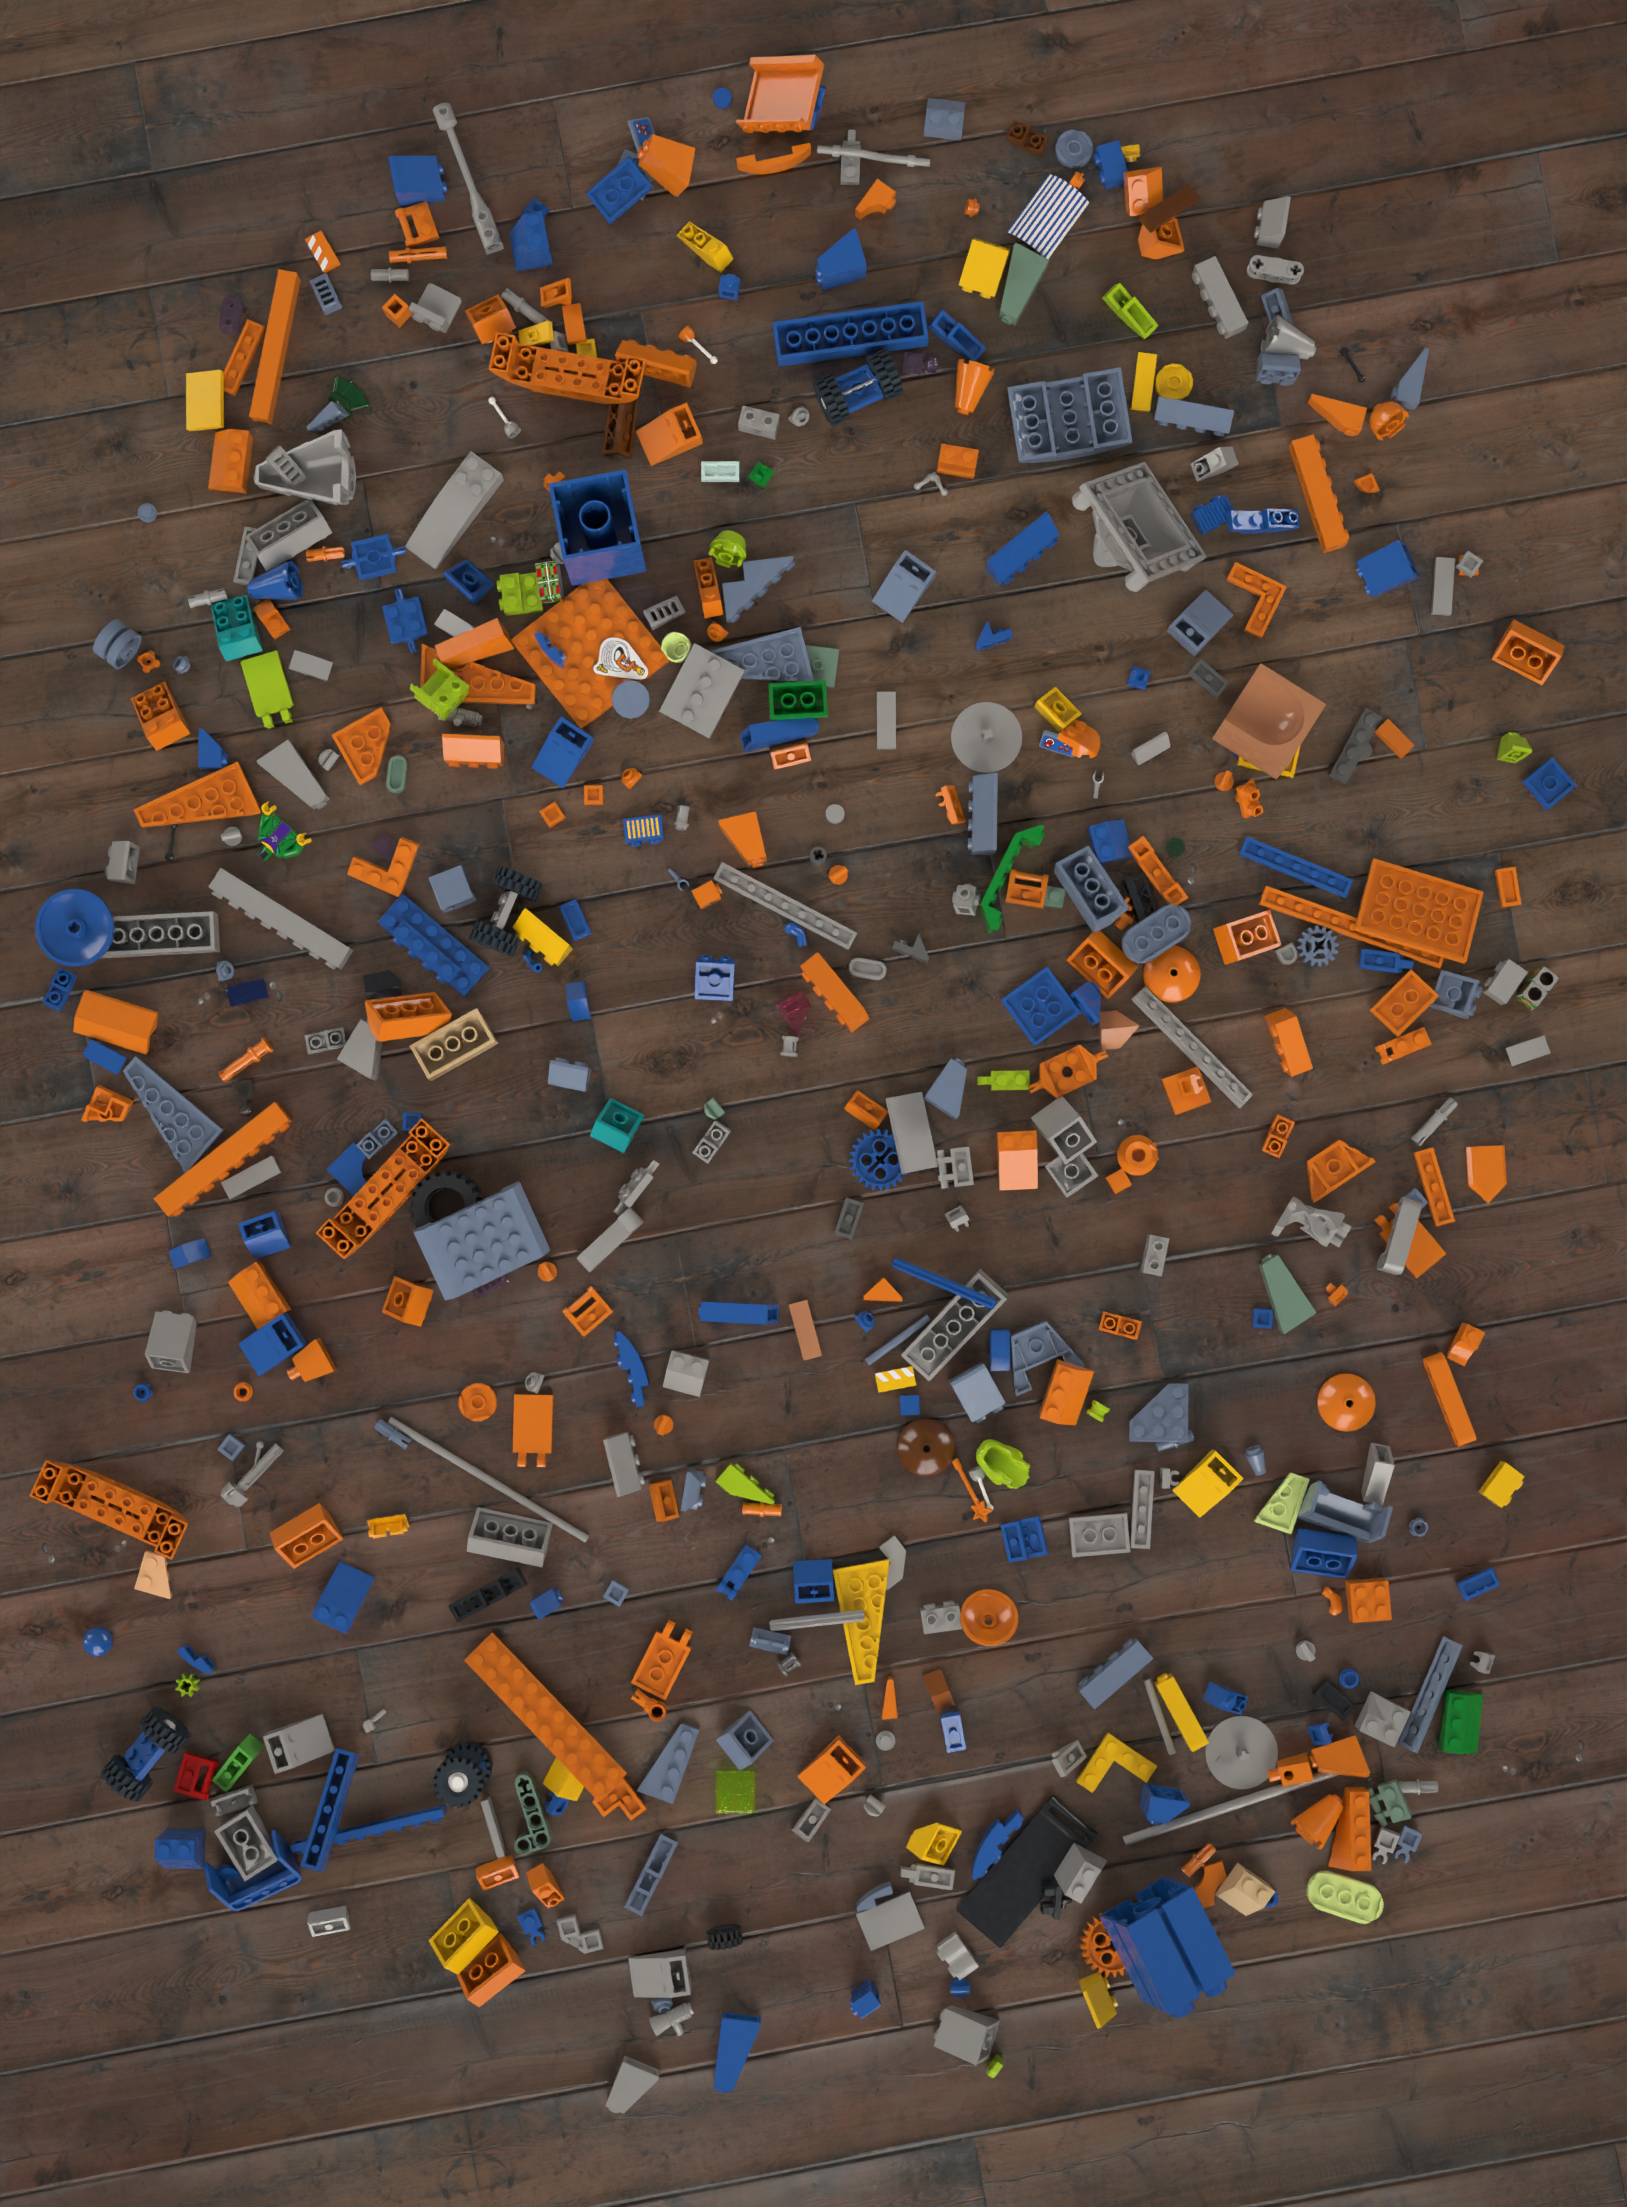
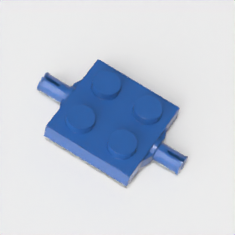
M384 534L351 542L352 558L341 560L343 569L355 566L359 580H367L396 573V556L406 554L405 546L393 548L389 535Z
M398 588V590H394L397 601L393 604L382 606L391 643L408 642L410 653L418 651L415 640L429 635L420 597L404 599L402 588Z

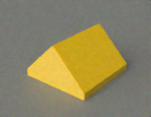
M1054 687L1042 696L1034 706L1058 732H1061L1082 714L1057 687Z
M555 1758L543 1784L557 1797L577 1801L584 1786Z

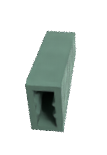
M1015 243L999 313V318L1004 323L1015 326L1049 263L1048 259L1018 243Z
M1268 1254L1261 1259L1262 1263L1259 1264V1268L1280 1333L1286 1334L1316 1314V1311L1280 1257L1275 1254L1273 1256Z

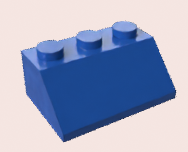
M1298 1529L1293 1545L1290 1571L1348 1579L1357 1558L1356 1537Z
M1143 1783L1140 1808L1151 1824L1161 1825V1822L1168 1823L1190 1806V1802L1182 1789Z

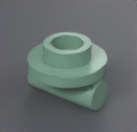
M711 1098L704 1104V1112L709 1118L717 1119L725 1113L714 1098Z

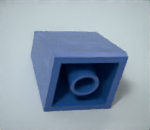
M388 156L394 190L401 208L410 207L425 201L433 203L446 200L444 193L448 192L446 182L442 181L441 175L444 174L442 162L438 163L436 156Z
M542 211L523 214L509 233L515 270L521 271L553 265L547 227Z
M856 228L848 232L817 259L815 279L817 285H821L822 291L866 279L867 264Z
M1400 540L1356 561L1358 567H1356L1357 573L1366 582L1364 588L1367 594H1371L1373 597L1420 578L1406 544Z
M167 1828L155 1839L154 1859L164 1868L204 1869L206 1829Z

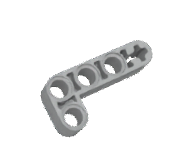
M1405 1197L1400 1199L1385 1252L1381 1253L1377 1262V1270L1393 1275H1400L1403 1272L1420 1215L1421 1202Z
M631 1207L628 1208L576 1259L590 1273L626 1240L644 1220Z

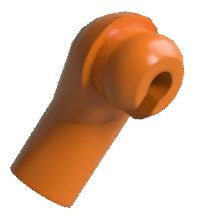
M1326 1586L1321 1594L1330 1600L1329 1612L1335 1616L1341 1613L1343 1609L1341 1597Z

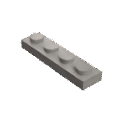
M1134 1469L1130 1548L1150 1549L1155 1473L1152 1470Z

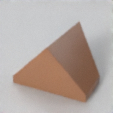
M1117 1010L1100 1012L1098 1027L1101 1050L1121 1048L1137 1030L1139 1025Z

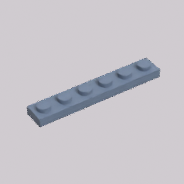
M1443 1636L1398 1742L1399 1745L1418 1753L1463 1645Z

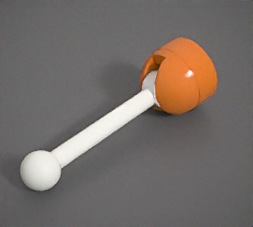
M686 326L678 337L685 343L692 342L710 359L712 364H716L718 361L717 357L707 352L694 339L695 333L693 329Z

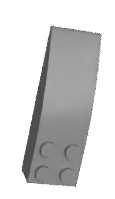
M470 451L435 498L405 548L436 570L504 481L502 474Z
M981 1269L964 1286L996 1299L995 1307L990 1309L956 1294L901 1354L928 1381L942 1369L1008 1298L1009 1294Z

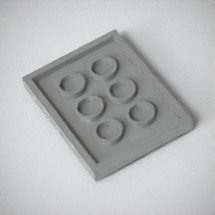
M694 643L659 712L710 739L745 670Z

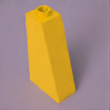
M1164 1673L1158 1676L1154 1684L1189 1749L1194 1752L1209 1744L1171 1673Z

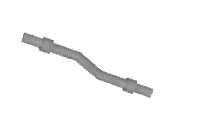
M818 145L817 153L832 154V157H840V155L881 162L907 164V167H914L915 165L930 167V159L916 158V155H908V157L888 155L867 150L841 148V145H833V147Z

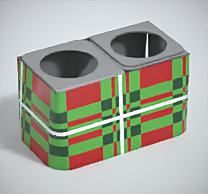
M557 560L535 564L539 598L544 604L560 602L564 599L560 565H557L559 564Z
M1545 966L1535 969L1517 992L1516 998L1530 1010H1533L1542 1002L1559 977ZM1544 972L1553 979L1552 984L1548 986L1540 982V976ZM1533 987L1539 988L1542 993L1541 998L1537 1001L1531 1000L1528 996L1529 990Z

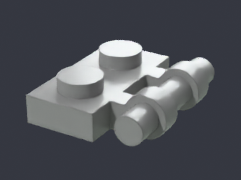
M969 1147L950 1149L951 1157H945L944 1150H937L936 1162L939 1167L938 1181L941 1183V1189L949 1188L948 1180H954V1187L974 1185ZM946 1163H952L953 1174H947Z

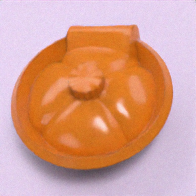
M1133 1135L1122 1141L1117 1151V1159L1121 1168L1131 1175H1144L1150 1172L1159 1160L1156 1142L1153 1143L1149 1138L1142 1135Z

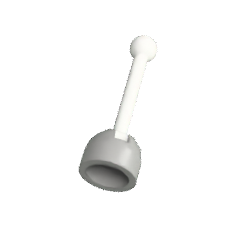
M490 397L489 403L493 404L506 423L504 426L505 434L508 438H514L521 432L520 427L513 421L509 422L497 405L495 397Z
M981 1466L970 1469L968 1472L971 1479L979 1482L987 1505L986 1508L994 1509L993 1505L989 1502L982 1482L985 1472Z

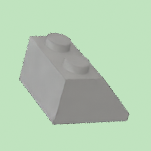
M1286 196L1267 200L1262 208L1258 209L1257 219L1260 221L1259 226H1256L1254 238H1257L1256 245L1279 248L1286 231L1291 197Z
M112 841V846L108 849L110 861L105 870L107 879L112 882L135 884L140 847L130 841Z
M672 1350L663 1387L700 1397L710 1359Z

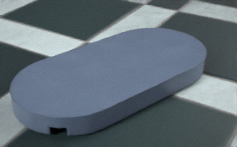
M1173 904L1165 905L1125 932L1122 939V949L1125 955L1136 963H1147L1187 937L1191 925L1190 915L1183 907Z

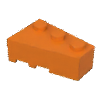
M1286 1008L1265 1015V1020L1275 1043L1276 1052L1281 1058L1280 1065L1283 1072L1293 1077L1313 1069L1297 1016Z

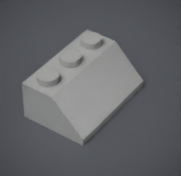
M628 1431L606 1437L603 1442L617 1497L641 1490L643 1488L642 1484H645L643 1473H639L637 1467L640 1465L639 1456L634 1454L633 1447L636 1446L634 1436L630 1435Z

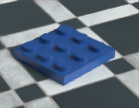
M1048 967L1000 1000L1034 1047L1081 1013Z

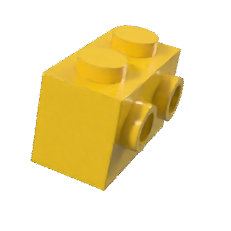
M1500 1461L1478 1492L1502 1508L1509 1504L1513 1492L1522 1486V1480L1525 1476L1506 1462Z

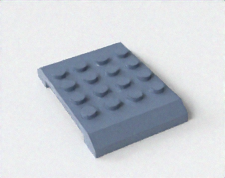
M519 1181L501 1189V1192L432 1224L428 1223L413 1230L445 1300L461 1296L543 1257L550 1251Z

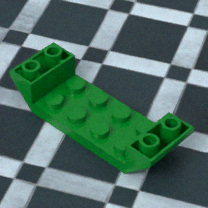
M1039 825L1015 833L979 906L988 933L991 934L993 930L997 931L1003 920L1000 917L1002 912L992 908V905L998 896L995 894L996 889L1000 890L1006 879L1003 876L1004 873H1009L1015 861L1012 859L1013 855H1018L1022 845L1032 849L1035 845L1039 846L1045 835V832H1043L1045 826Z

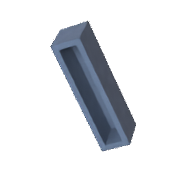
M1158 396L1153 419L1157 420L1158 425L1168 426V423L1176 424L1175 428L1186 430L1187 426L1195 427L1194 431L1205 433L1206 430L1213 431L1212 435L1224 437V433L1229 434L1234 410Z
M1136 1638L1126 1641L1123 1644L1124 1648L1120 1652L1116 1651L1108 1658L1109 1661L1105 1665L1100 1664L1094 1669V1674L1090 1678L1085 1677L1080 1681V1686L1077 1689L1094 1710L1153 1659Z

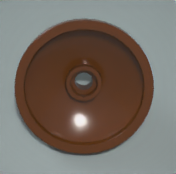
M923 1418L909 1423L902 1430L897 1442V1452L901 1463L908 1471L918 1476L929 1477L941 1473L950 1465L954 1457L955 1443L951 1432L944 1424L934 1419ZM925 1445L930 1446L929 1452L923 1451Z

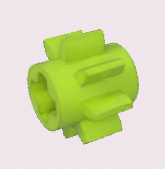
M185 1672L182 1674L183 1679L178 1678L176 1680L179 1685L175 1690H179L182 1693L181 1697L185 1694H189L192 1697L194 1695L193 1690H200V1687L197 1686L200 1679L194 1677L195 1673L187 1676ZM185 1683H190L191 1686H185Z

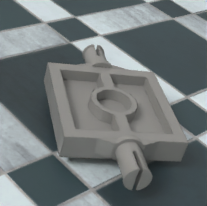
M653 1159L647 1168L640 1167L639 1170L636 1169L632 1173L630 1182L627 1185L624 1184L618 1192L620 1203L613 1210L614 1213L620 1216L626 1207L630 1208L654 1178L652 1175L658 1165H660Z

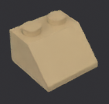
M1237 1863L1215 1895L1247 1916L1264 1908L1275 1891L1267 1882Z

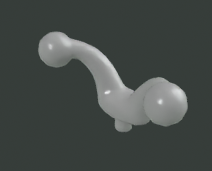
M936 472L928 474L923 481L914 484V489L919 490L924 484L933 481L940 489L941 495L946 496L948 494V490L943 488L940 477L936 475Z

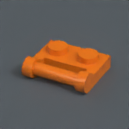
M427 201L395 210L396 218L399 219L406 238L405 244L407 248H414L440 239ZM412 215L419 237L413 238L407 216Z
M1011 868L1005 902L1043 909L1049 875L1019 872L1017 869ZM1015 879L1041 883V887L1015 884Z
M592 1286L587 1288V1292L571 1306L565 1307L562 1310L583 1337L614 1312ZM593 1297L596 1302L576 1318L573 1313Z

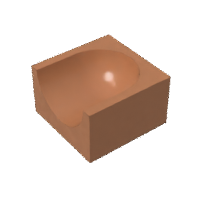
M1260 664L1212 739L1277 780L1288 766L1326 704L1265 665Z

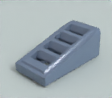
M327 273L309 281L325 316L343 308ZM326 280V283L316 287L315 284ZM327 286L329 287V289H326L320 293L318 292V290H321ZM330 292L332 293L331 295L323 299L321 298V296H324ZM334 298V301L324 305V302Z
M331 401L306 428L308 431L320 433L349 414L341 404Z

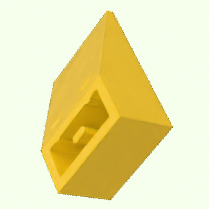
M1212 1449L1172 1491L1200 1518L1228 1495L1244 1478Z

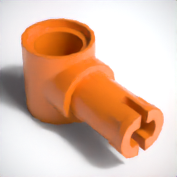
M637 1689L632 1695L631 1700L642 1706L651 1720L658 1722L664 1719L667 1711L666 1704L654 1698H649ZM654 1707H660L663 1713L661 1715H655L652 1709Z

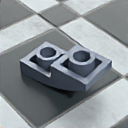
M386 1118L356 1146L370 1159L400 1132Z

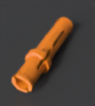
M446 246L410 249L409 247L406 250L389 251L390 263H412V261L447 259Z

